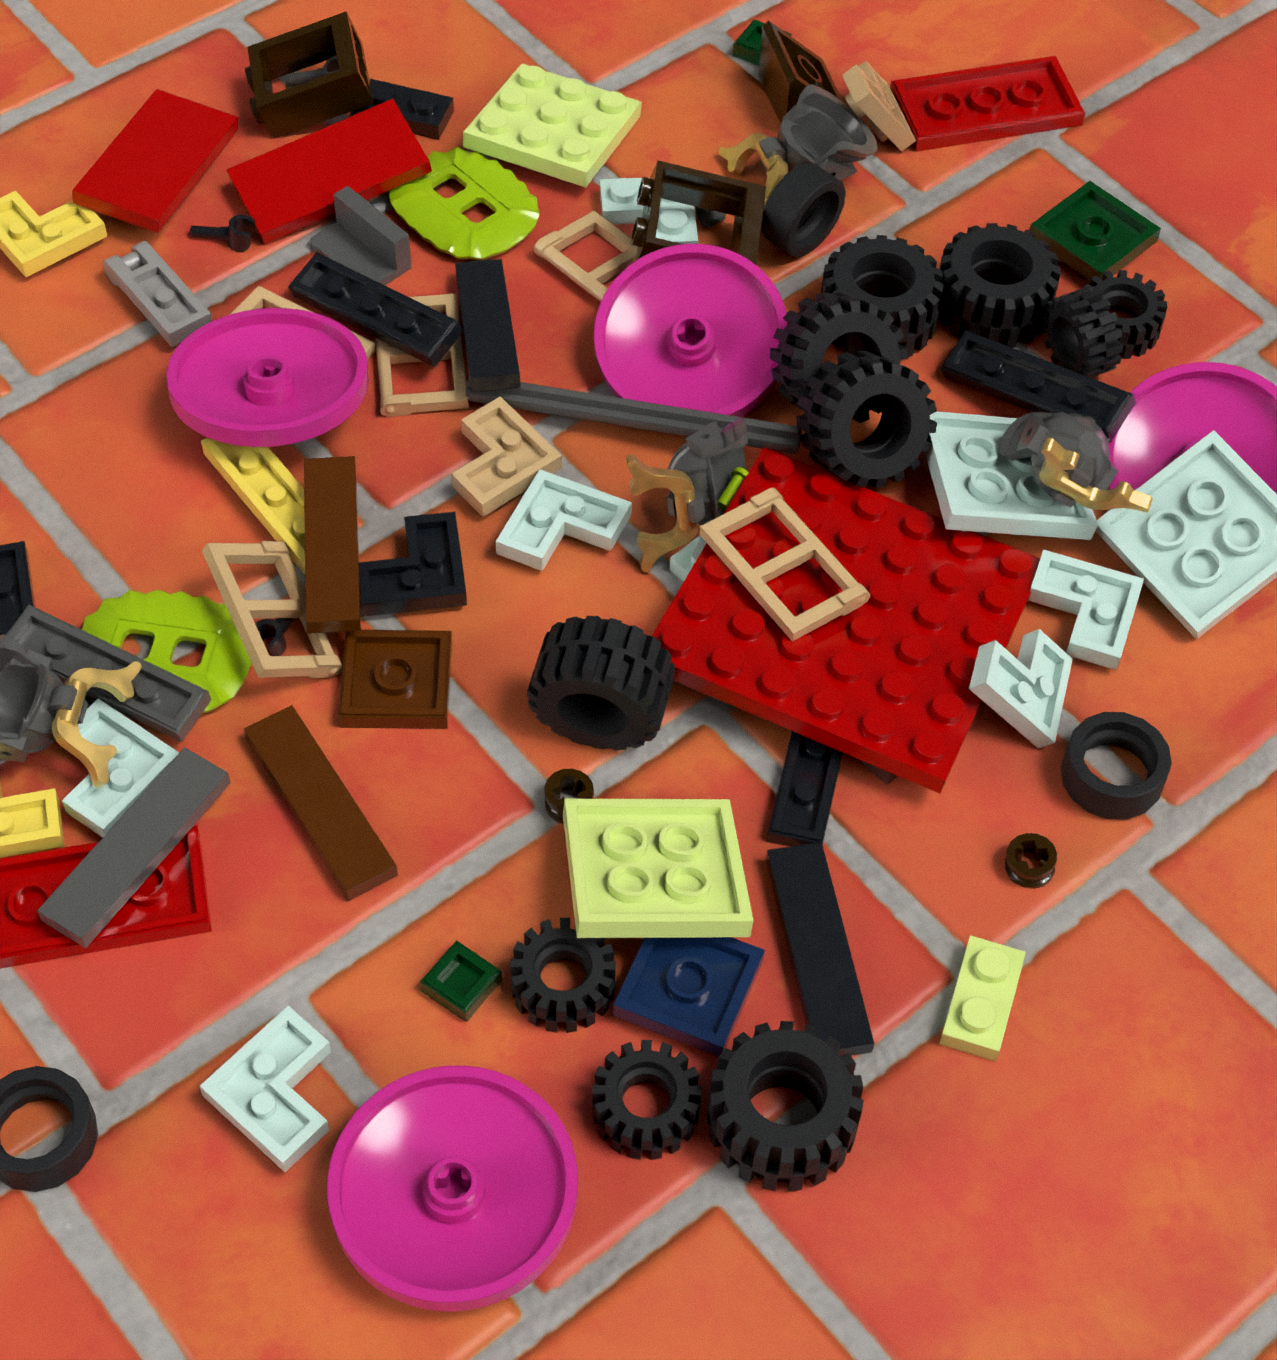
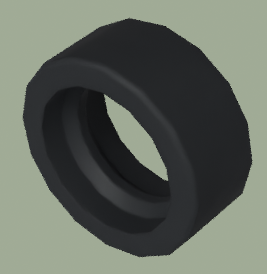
M811 162L795 167L776 185L766 202L761 224V231L764 237L791 256L800 257L809 254L825 240L839 220L846 196L843 182Z
M1102 712L1093 715L1081 722L1072 732L1061 764L1063 785L1072 800L1089 813L1106 819H1130L1146 813L1160 798L1172 765L1170 748L1160 731L1140 717L1125 712ZM1098 746H1117L1128 750L1144 764L1148 771L1146 780L1133 786H1117L1105 782L1089 770L1084 761L1085 753L1087 750Z
M34 1066L13 1071L0 1079V1132L2 1125L14 1111L27 1103L43 1099L60 1101L65 1104L72 1118V1128L68 1136L60 1146L43 1156L30 1159L15 1158L6 1153L0 1140V1181L13 1189L38 1192L59 1187L79 1174L93 1155L98 1137L95 1112L79 1082L59 1069Z

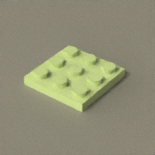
M522 63L463 132V147L586 188L640 118L642 102L626 97L619 92L607 91L585 84L579 79L566 78L545 71L541 67Z
M564 799L563 822L577 938H712L751 936L753 916L730 799Z

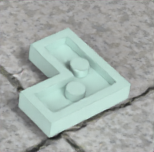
M642 178L600 179L602 217L612 224H634L637 217L642 218L644 206L637 205V195ZM661 198L656 238L681 244H698L694 206Z
M539 469L495 541L496 554L543 571L564 535L611 551L631 517L632 502Z
M1043 550L1028 601L1078 615L1066 653L1071 657L1117 670L1144 578Z
M1040 629L1023 635L1018 659L995 640L979 646L969 689L1037 748H1041L1055 743L1073 659Z
M98 698L87 708L83 723L78 724L81 736L87 741L96 745H113L116 747L117 754L108 761L109 781L102 787L96 788L92 783L89 773L62 800L66 813L103 838L179 752Z
M287 1006L200 1085L202 1096L278 1167L286 1172L330 1131L328 1121L292 1089L331 1053L330 1043L290 1006Z

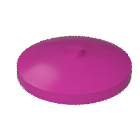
M681 244L656 250L639 258L622 271L603 296L594 325V344L599 369L608 388L617 398L742 417L760 404L777 383L773 379L771 369L777 367L778 363L770 359V348H778L779 340L773 338L776 329L784 330L788 324L783 319L787 314L784 302L770 278L757 265L736 252L706 244Z
M289 308L247 310L207 323L191 333L178 345L171 355L166 371L171 405L178 417L187 426L213 440L248 447L288 445L305 441L330 431L348 419L357 410L366 395L369 382L367 356L364 347L348 328L326 316Z
M1197 362L1178 365L1156 373L1141 382L1130 392L1134 395L1136 404L1112 442H1109L1110 461L1116 467L1118 473L1107 490L1116 488L1120 481L1129 483L1133 490L1138 489L1214 430L1277 494V386L1269 380L1235 365Z
M433 1067L406 1075L388 1084L370 1097L351 1117L343 1129L331 1157L327 1181L328 1206L333 1228L344 1254L358 1273L379 1291L407 1305L427 1310L464 1311L477 1309L507 1299L524 1289L548 1268L560 1252L571 1230L578 1200L576 1156L570 1137L558 1115L544 1099L525 1084L510 1076L481 1067Z

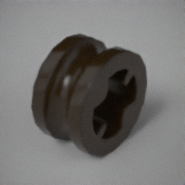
M572 768L561 769L553 773L546 781L544 787L545 810L549 817L557 823L564 824L563 808L565 797L561 798L562 791L573 790L574 797L578 794L577 799H593V783L589 776L580 770Z
M1035 833L1018 835L1010 842L1006 851L1005 870L1008 877L1015 884L1024 888L1036 889L1044 887L1051 881L1055 873L1057 851L1053 843L1042 835ZM1023 853H1032L1035 861H1040L1039 868L1029 869L1027 862L1022 861Z

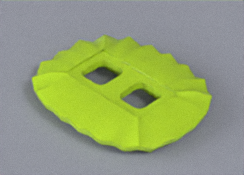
M458 146L447 153L433 151L427 156L432 172L389 190L392 207L410 229L417 232L423 240L431 243L440 252L450 254L460 260L473 259L482 261L507 252L512 247L520 244L534 230L540 215L537 197L529 193L525 183L517 180L512 170L504 169L497 160H488L482 153L476 151L468 152ZM448 179H455L465 187L464 190L450 198H444L433 190L434 187ZM477 203H484L495 212L478 223L472 222L462 214V212Z
M158 589L146 594L128 590L121 597L105 598L98 610L84 619L83 631L120 649L125 637L129 634L154 637L149 656L143 660L207 690L211 701L203 713L211 712L232 700L241 689L251 667L250 658L226 605L217 604L206 596L192 597L183 591L169 594ZM191 641L206 645L202 661L198 666L189 667L171 663L176 645L179 642Z

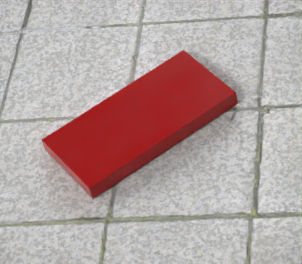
M1056 56L894 80L890 83V89L916 139L912 143L916 152L1082 126L1085 118V112Z
M156 89L73 188V203L159 233L238 131L239 117Z
M394 99L227 169L230 181L248 215L255 220V228L264 244L336 214L333 194L346 186H349L365 200H368L432 172L428 157Z
M194 825L87 948H84L41 921L37 910L98 842L0 858V969L212 932L198 825Z

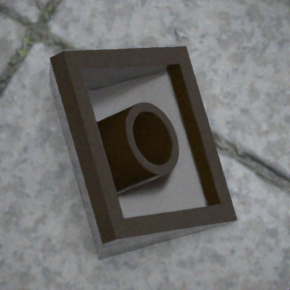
M768 21L762 26L758 76L780 124L783 121L782 118L797 104L800 93L808 85L812 84L820 87L843 101L822 58L772 22Z

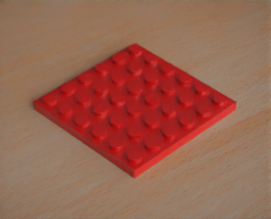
M763 447L725 513L750 501L751 497L769 488H775L783 496V500L852 577L866 588L870 593V598L861 607L844 616H838L792 642L706 543L652 634L661 642L660 647L667 649L672 656L671 662L675 664L673 681L941 794L982 703V700L969 689L979 646L996 640L1005 649L1007 648L1031 594L1030 589L1041 558L974 531L948 530L945 528L942 518L865 487L856 486L840 477ZM773 512L725 536L753 569L801 544ZM814 558L766 582L767 586L795 617L843 591Z

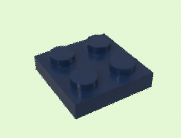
M732 937L644 938L613 1004V1016L719 1057L724 1048L727 1047L764 961L765 950Z

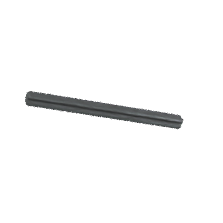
M469 377L466 387V397L472 402L488 404L501 396L514 409L687 437L714 421H717L719 430L722 431L729 423L733 424L740 418L520 382L521 387L471 392ZM744 418L748 436V443L745 446L764 447L774 451L793 454L798 452L801 445L800 437L802 430L797 426Z

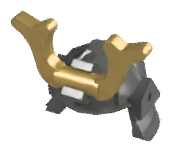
M811 84L804 88L799 95L797 104L782 118L783 121L780 125L778 138L769 137L761 133H753L734 147H721L719 155L728 160L729 172L740 175L748 159L755 152L759 154L761 163L767 172L765 208L766 202L776 185L788 172L798 165L807 162L814 163L837 179L842 180L857 172L853 165L854 162L864 160L867 156L876 153L877 142L865 122L848 105L828 91Z
M1033 412L1016 419L1004 433L999 446L1000 454L1012 461L1031 457L1034 475L1040 487L1052 499L1061 502L1069 508L1077 502L1081 506L1093 510L1126 508L1145 513L1149 512L1153 498L1133 490L1129 483L1120 481L1116 488L1107 490L1118 470L1110 461V438L1106 437L1091 416H1083L1076 413L1066 414L1064 412Z
M740 417L733 424L729 423L722 431L719 430L717 421H714L688 436L686 442L674 453L668 469L647 466L633 454L626 457L627 467L633 476L629 483L632 495L638 496L652 488L670 489V494L667 496L668 512L671 516H677L675 527L668 532L662 534L640 532L637 534L638 546L642 550L640 565L643 572H649L654 563L663 554L692 541L698 532L699 524L702 526L725 513L726 510H721L717 507V501L732 479L731 472L735 467H741L746 470L744 446L748 443V436L743 417Z
M1 634L0 760L26 762L28 753L42 751L56 740L60 746L77 757L85 765L96 788L105 785L109 781L108 761L117 754V749L113 745L93 744L81 736L78 724L83 723L88 703L84 700L86 692L91 687H98L112 693L120 702L128 701L134 695L131 681L141 670V663L134 661L127 667L119 670L82 668L74 672L63 684L59 676L53 673L52 658L31 650L25 651L17 640L14 641L9 636Z

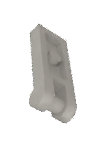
M142 241L132 246L131 252L122 257L115 254L102 261L104 271L111 283L122 289L171 347L181 343L200 327L212 322L210 311L147 241Z

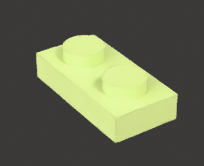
M970 935L940 1045L995 1062L997 1061L1023 966L1025 951Z

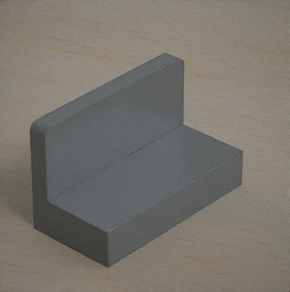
M349 186L333 194L337 222L310 238L311 249L383 285L388 284L412 268L408 233Z

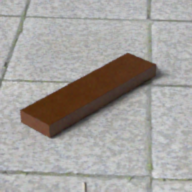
M355 456L304 458L307 634L361 631Z
M293 705L243 728L247 742L348 901L398 876L397 865Z

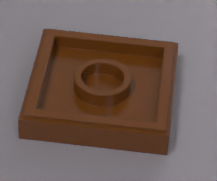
M346 631L338 713L340 728L448 729L452 631Z

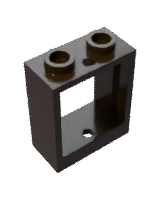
M347 11L247 47L250 66L245 67V74L250 88L255 94L254 97L249 98L250 106L256 121L259 124L265 122L274 139L374 104L363 44ZM337 55L339 71L273 93L271 80L327 61Z
M658 160L650 178L642 177L638 190L637 205L644 207L642 218L637 217L631 236V245L638 246L636 260L656 250L681 245V243L656 238L662 198L733 215L734 223L730 251L738 253L757 265L766 186Z

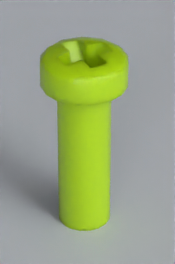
M741 467L733 469L731 472L732 479L717 501L718 508L721 510L728 508L746 475L749 473L747 470Z

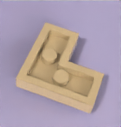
M867 61L859 66L856 64L842 75L850 91L845 96L847 103L859 118L865 115L870 118L868 122L881 141L885 142L887 139H890L901 151L916 141L888 83Z
M501 396L461 419L462 433L483 455L451 474L452 487L482 517L525 492L539 469L552 474L562 469V455Z

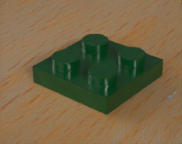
M1088 181L1030 224L1029 231L1036 234L1035 239H1044L1050 245L1049 252H1055L1060 261L1089 281L1096 275L1102 279L1103 272L1111 271L1113 275L1154 245L1158 241L1161 230L1153 222L1092 181Z

